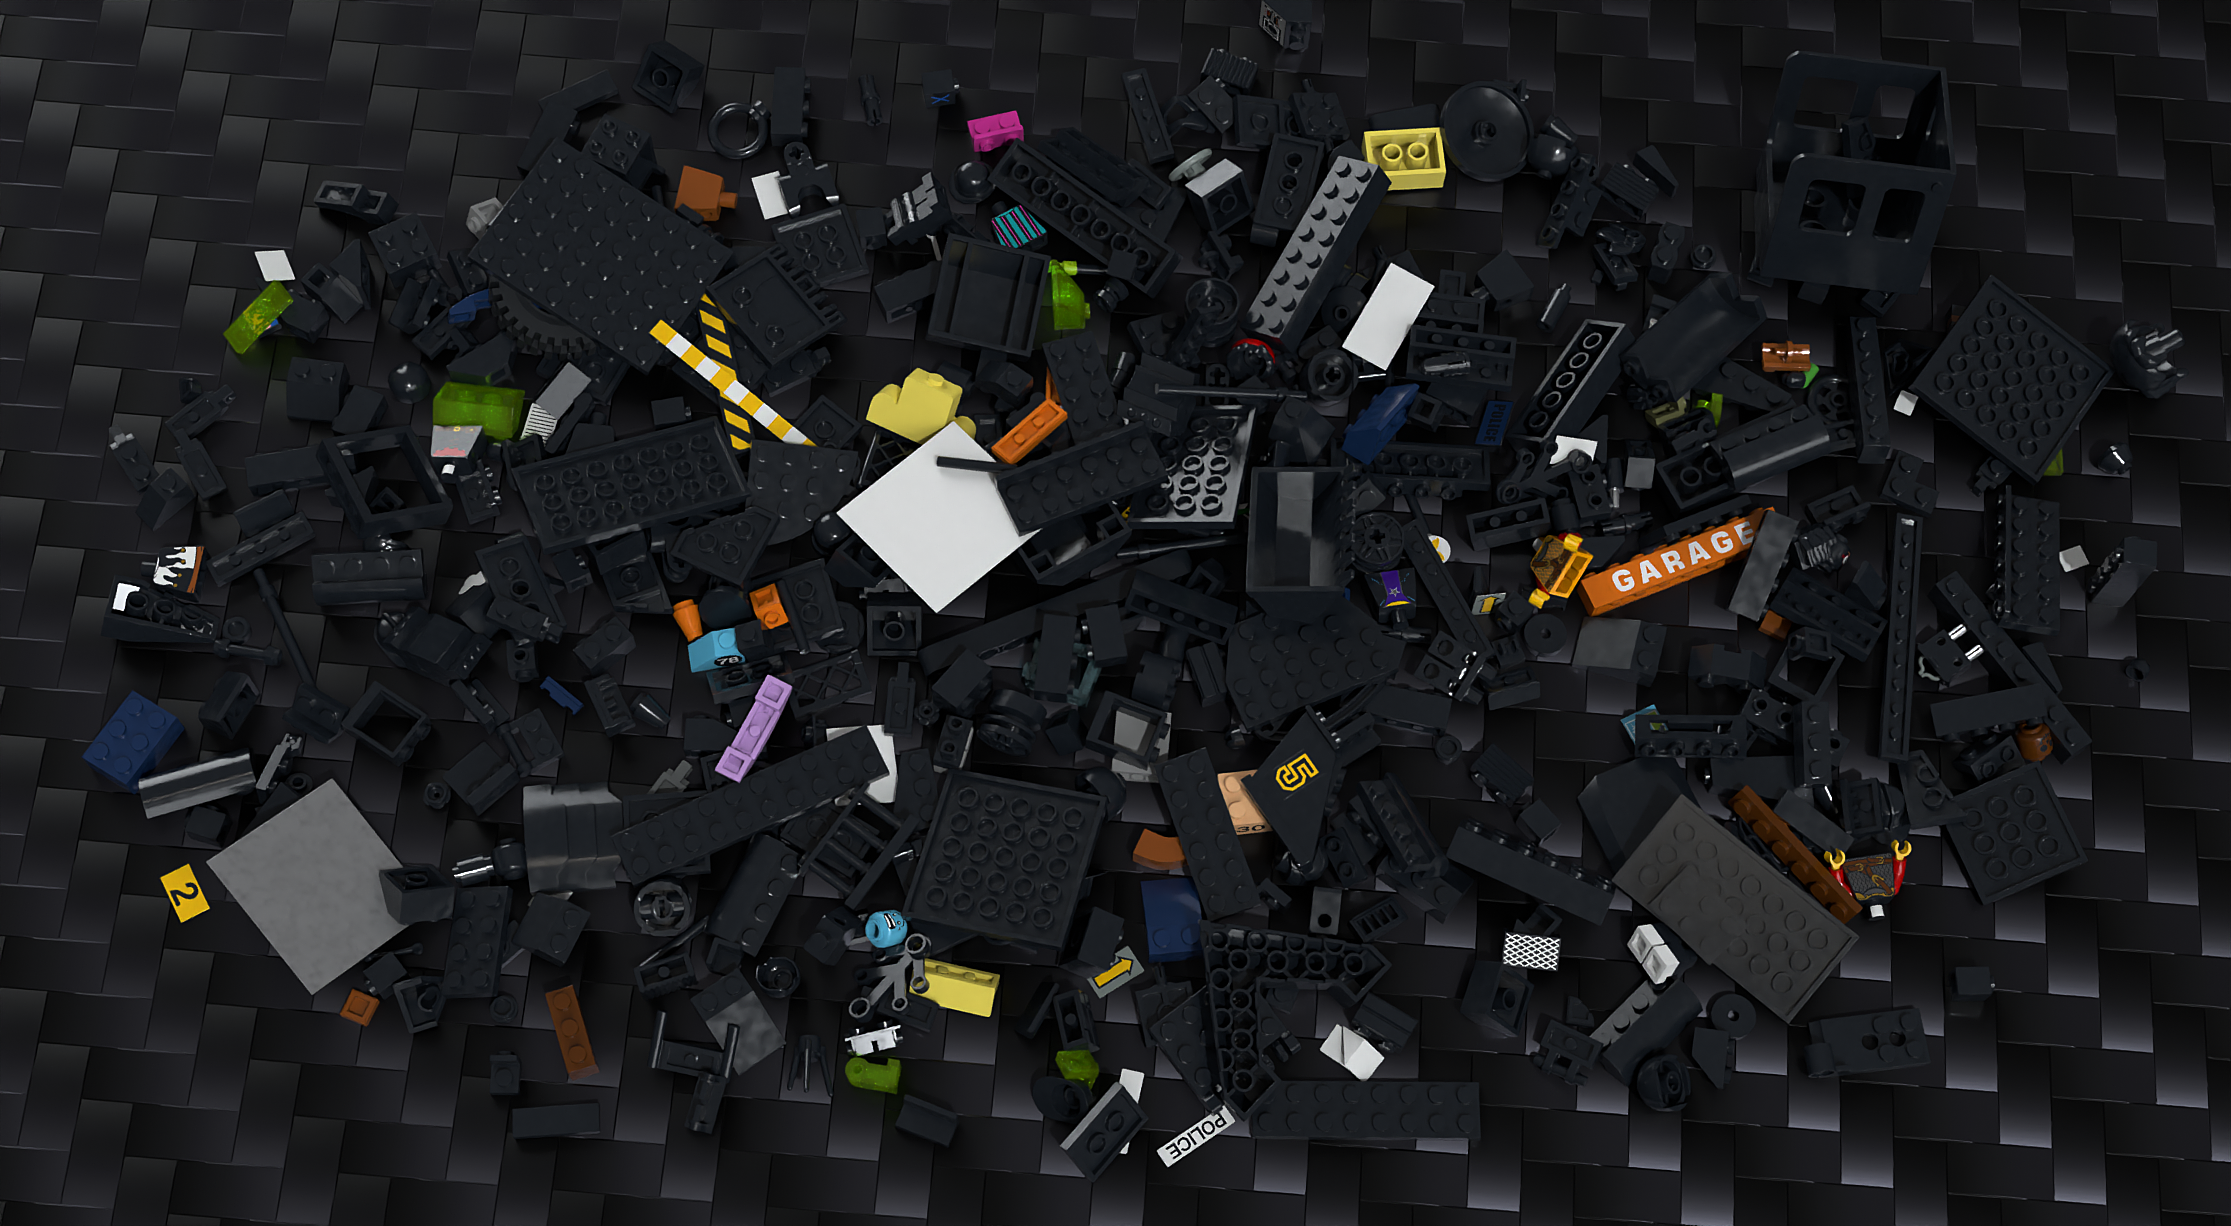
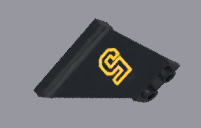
M1310 705L1305 707L1306 712L1253 776L1249 774L1241 779L1244 790L1304 876L1314 870L1312 865L1336 757L1337 759L1342 757L1340 746L1343 745L1338 735L1334 731L1329 733L1325 727L1328 723L1319 710L1314 712Z

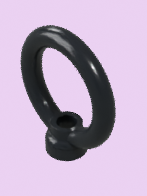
M759 100L753 105L744 102L724 105L713 114L709 121V142L724 157L731 159L750 157L757 153L765 144L768 136L767 119L772 115ZM737 112L748 114L758 125V135L754 142L741 149L725 146L718 137L720 122L726 116Z

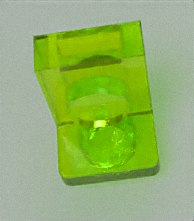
M1089 1050L1058 1051L1055 1061L1065 1079H1081L1092 1089L1094 1081L1099 1074V1067Z

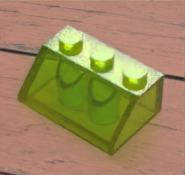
M446 382L433 399V427L434 425L483 426L485 434L493 436L495 439L505 440L512 438L518 429L525 390Z

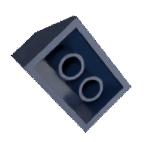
M1414 383L1387 387L1380 396L1376 394L1372 398L1367 411L1362 409L1356 418V423L1354 425L1349 424L1342 436L1345 439L1342 450L1369 465L1407 421V414L1420 386Z

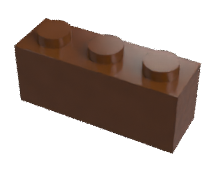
M573 985L546 993L545 996L572 1081L599 1073L600 1070L578 995Z

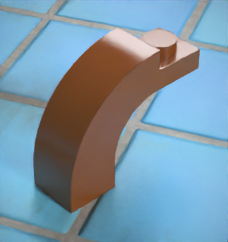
M1144 829L1133 852L1134 862L1158 870H1173L1188 866L1179 837H1164Z

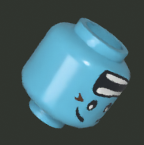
M897 910L879 911L870 915L865 927V933L870 942L878 948L897 946L906 938L907 923L902 919L901 913Z

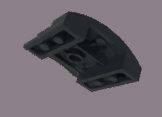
M609 782L574 783L556 786L544 784L524 787V836L528 880L532 897H535L537 892L546 895L616 888L615 870L622 861L611 836L624 831L623 802L609 793Z

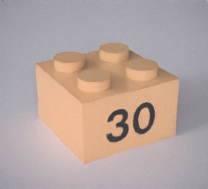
M1257 770L1217 775V780L1237 835L1273 831L1244 790L1241 782L1242 778L1249 774L1253 776Z

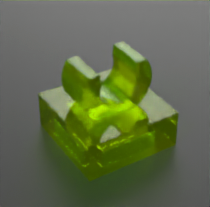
M1712 393L1710 402L1698 400L1696 408L1705 407L1713 412L1717 429L1721 418L1723 394Z

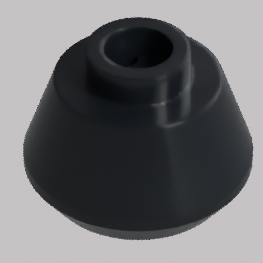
M2118 442L2106 450L2098 459V467L2112 475L2118 473L2121 476L2133 466L2130 463L2133 460V456L2128 444Z

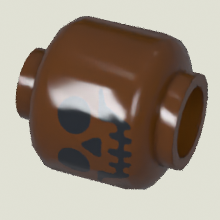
M2021 723L2014 732L2015 744L2024 759L2032 762L2042 761L2053 750L2051 732L2045 724L2027 727L2026 723Z

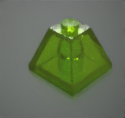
M1051 260L1054 330L1085 328V319L1090 318V304L1084 303V293L1057 260Z

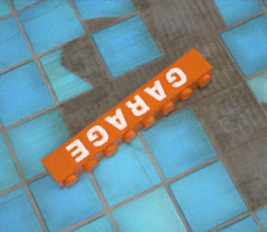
M1773 506L1770 507V508L1765 509V510H1768V509H1769V510H1772V511L1775 512ZM1757 508L1750 512L1747 517L1741 519L1734 517L1718 528L1715 526L1708 527L1695 537H1692V535L1685 536L1678 540L1677 544L1659 546L1651 554H1638L1625 564H1612L1599 574L1592 572L1585 575L1580 581L1577 592L1589 616L1600 615L1744 559L1764 509Z

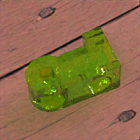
M853 1058L847 1063L845 1073L853 1086L896 1094L902 1066L900 1060L888 1059L887 1066L868 1063L863 1058Z

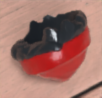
M1251 338L1239 340L1232 345L1226 355L1230 377H1234L1235 380L1240 379L1243 383L1254 375L1259 380H1263L1275 373L1274 352L1266 343Z

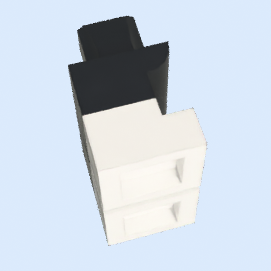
M1663 922L1638 926L1627 944L1638 961L1643 963V968L1655 984L1663 983L1668 976L1672 975L1681 978L1686 969L1693 967L1698 957L1693 949L1684 950L1681 946L1683 939Z

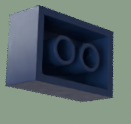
M132 690L83 754L82 758L90 768L135 795L139 790L138 780L152 773L185 728L176 716Z

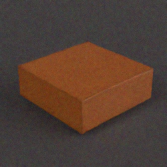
M1769 608L1759 631L1783 642L1793 622L1779 616Z
M352 989L340 1015L367 1027L380 1001Z

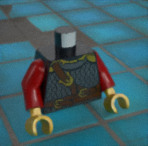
M1897 840L1892 842L1891 848L1896 853L1893 857L1892 853L1845 859V854L1837 848V856L1834 860H1832L1830 852L1827 851L1824 854L1825 861L1831 864L1829 872L1862 907H1866L1869 921L1884 918L1885 914L1882 904L1889 903L1899 892L1905 875L1906 858L1904 856L1909 855L1911 852V845L1907 840H1905V847L1902 850H1898L1899 843Z

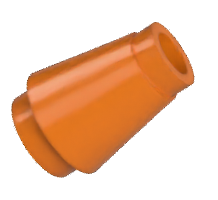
M692 599L674 605V613L672 615L687 637L688 642L702 638L704 635L702 633L698 605H695Z

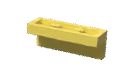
M925 958V977L929 981L930 987L927 992L917 994L910 985L909 993L938 1003L942 1007L990 1017L1000 975ZM924 981L919 982L916 987L921 986Z

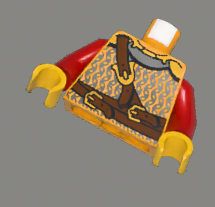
M1561 533L1558 537L1548 535L1546 538L1539 537L1534 541L1533 549L1537 553L1531 561V568L1535 573L1537 588L1531 593L1529 603L1541 609L1544 601L1550 598V594L1565 598L1569 597L1593 558L1591 553L1580 547L1583 541L1580 534Z

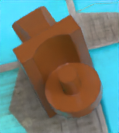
M1785 341V344L1763 343L1761 346L1762 370L1765 372H1774L1775 370L1790 372L1810 371V345L1793 344L1792 341Z

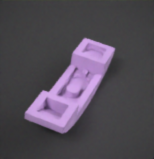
M767 675L755 697L756 702L732 745L728 746L715 768L716 772L740 783L769 739L793 688L792 686Z

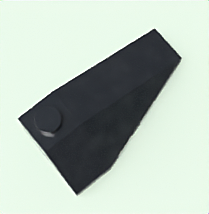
M115 574L104 615L101 636L132 642L215 643L220 618L192 604L185 605L173 599L174 595L168 592L162 594L150 588L151 584L144 580Z

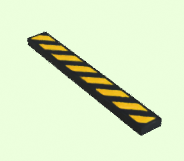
M705 294L696 306V311L707 356L743 385L726 317ZM715 387L728 442L736 458L749 455L751 440L756 439L750 414Z

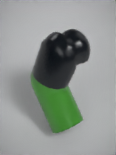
M1811 363L1810 371H1785L1781 376V382L1790 388H1805L1818 373L1819 368Z

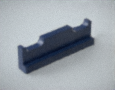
M549 676L539 686L541 689L545 688L550 692L549 696L563 708H570L573 711V715L583 707V703Z

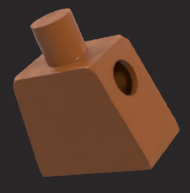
M684 166L674 207L675 214L677 209L684 203L702 215L704 221H716L719 219L721 207L736 208L738 194L725 192L723 177Z

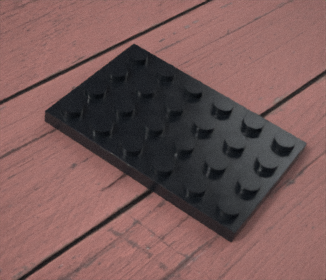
M1256 405L1195 406L1181 436L1166 437L1160 433H1147L1168 473V480L1133 494L1127 520L1130 529H1235L1258 414Z

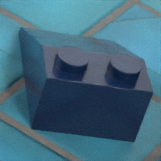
M1193 877L1141 881L1148 963L1203 959L1198 920H1202L1198 891Z

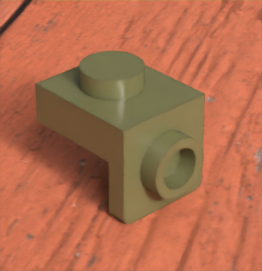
M1682 396L1676 403L1668 401L1666 404L1644 411L1646 421L1658 429V426L1663 422L1685 414L1686 401Z

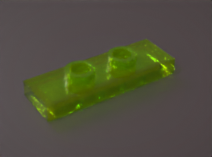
M273 280L223 335L237 353L243 354L293 301L292 297L280 281Z

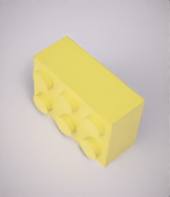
M1439 127L1364 132L1361 148L1365 162L1379 165L1392 182L1388 190L1443 187L1446 168Z

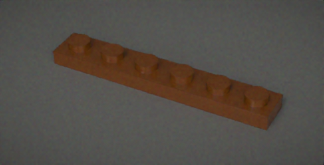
M1748 785L1727 802L1823 906L1843 924L1863 909Z

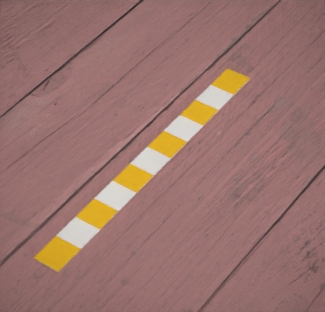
M660 320L649 332L783 442L818 447L664 321Z

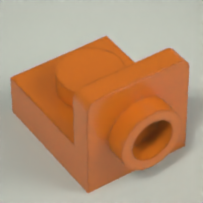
M774 583L749 593L757 619H761L769 629L788 622Z

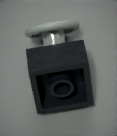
M1207 148L1196 153L1170 173L1169 180L1174 182L1186 176L1189 183L1185 185L1197 224L1207 232L1215 230L1218 235L1255 211V207L1242 169L1226 158L1209 170H1206L1201 165L1212 155L1211 149Z

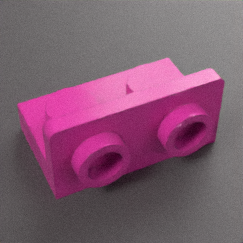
M1017 111L967 121L974 152H987L996 147L1011 146L1016 138L1024 141V129L1020 125Z

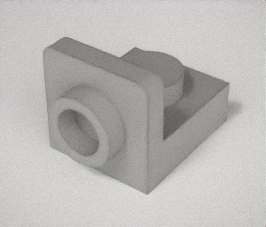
M492 198L471 206L466 221L468 229L480 240L487 231L486 226L503 205L496 198Z

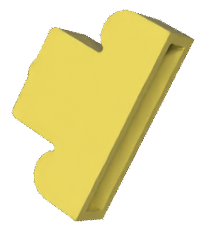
M920 368L915 369L906 377L902 389L894 384H889L881 389L873 397L866 420L921 445L925 444L953 421L973 440L976 435V426L970 418L965 416L955 417L962 388L944 380L939 374L929 373Z

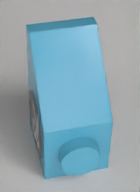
M735 628L712 631L688 645L692 672L728 667L745 662V657L738 651Z

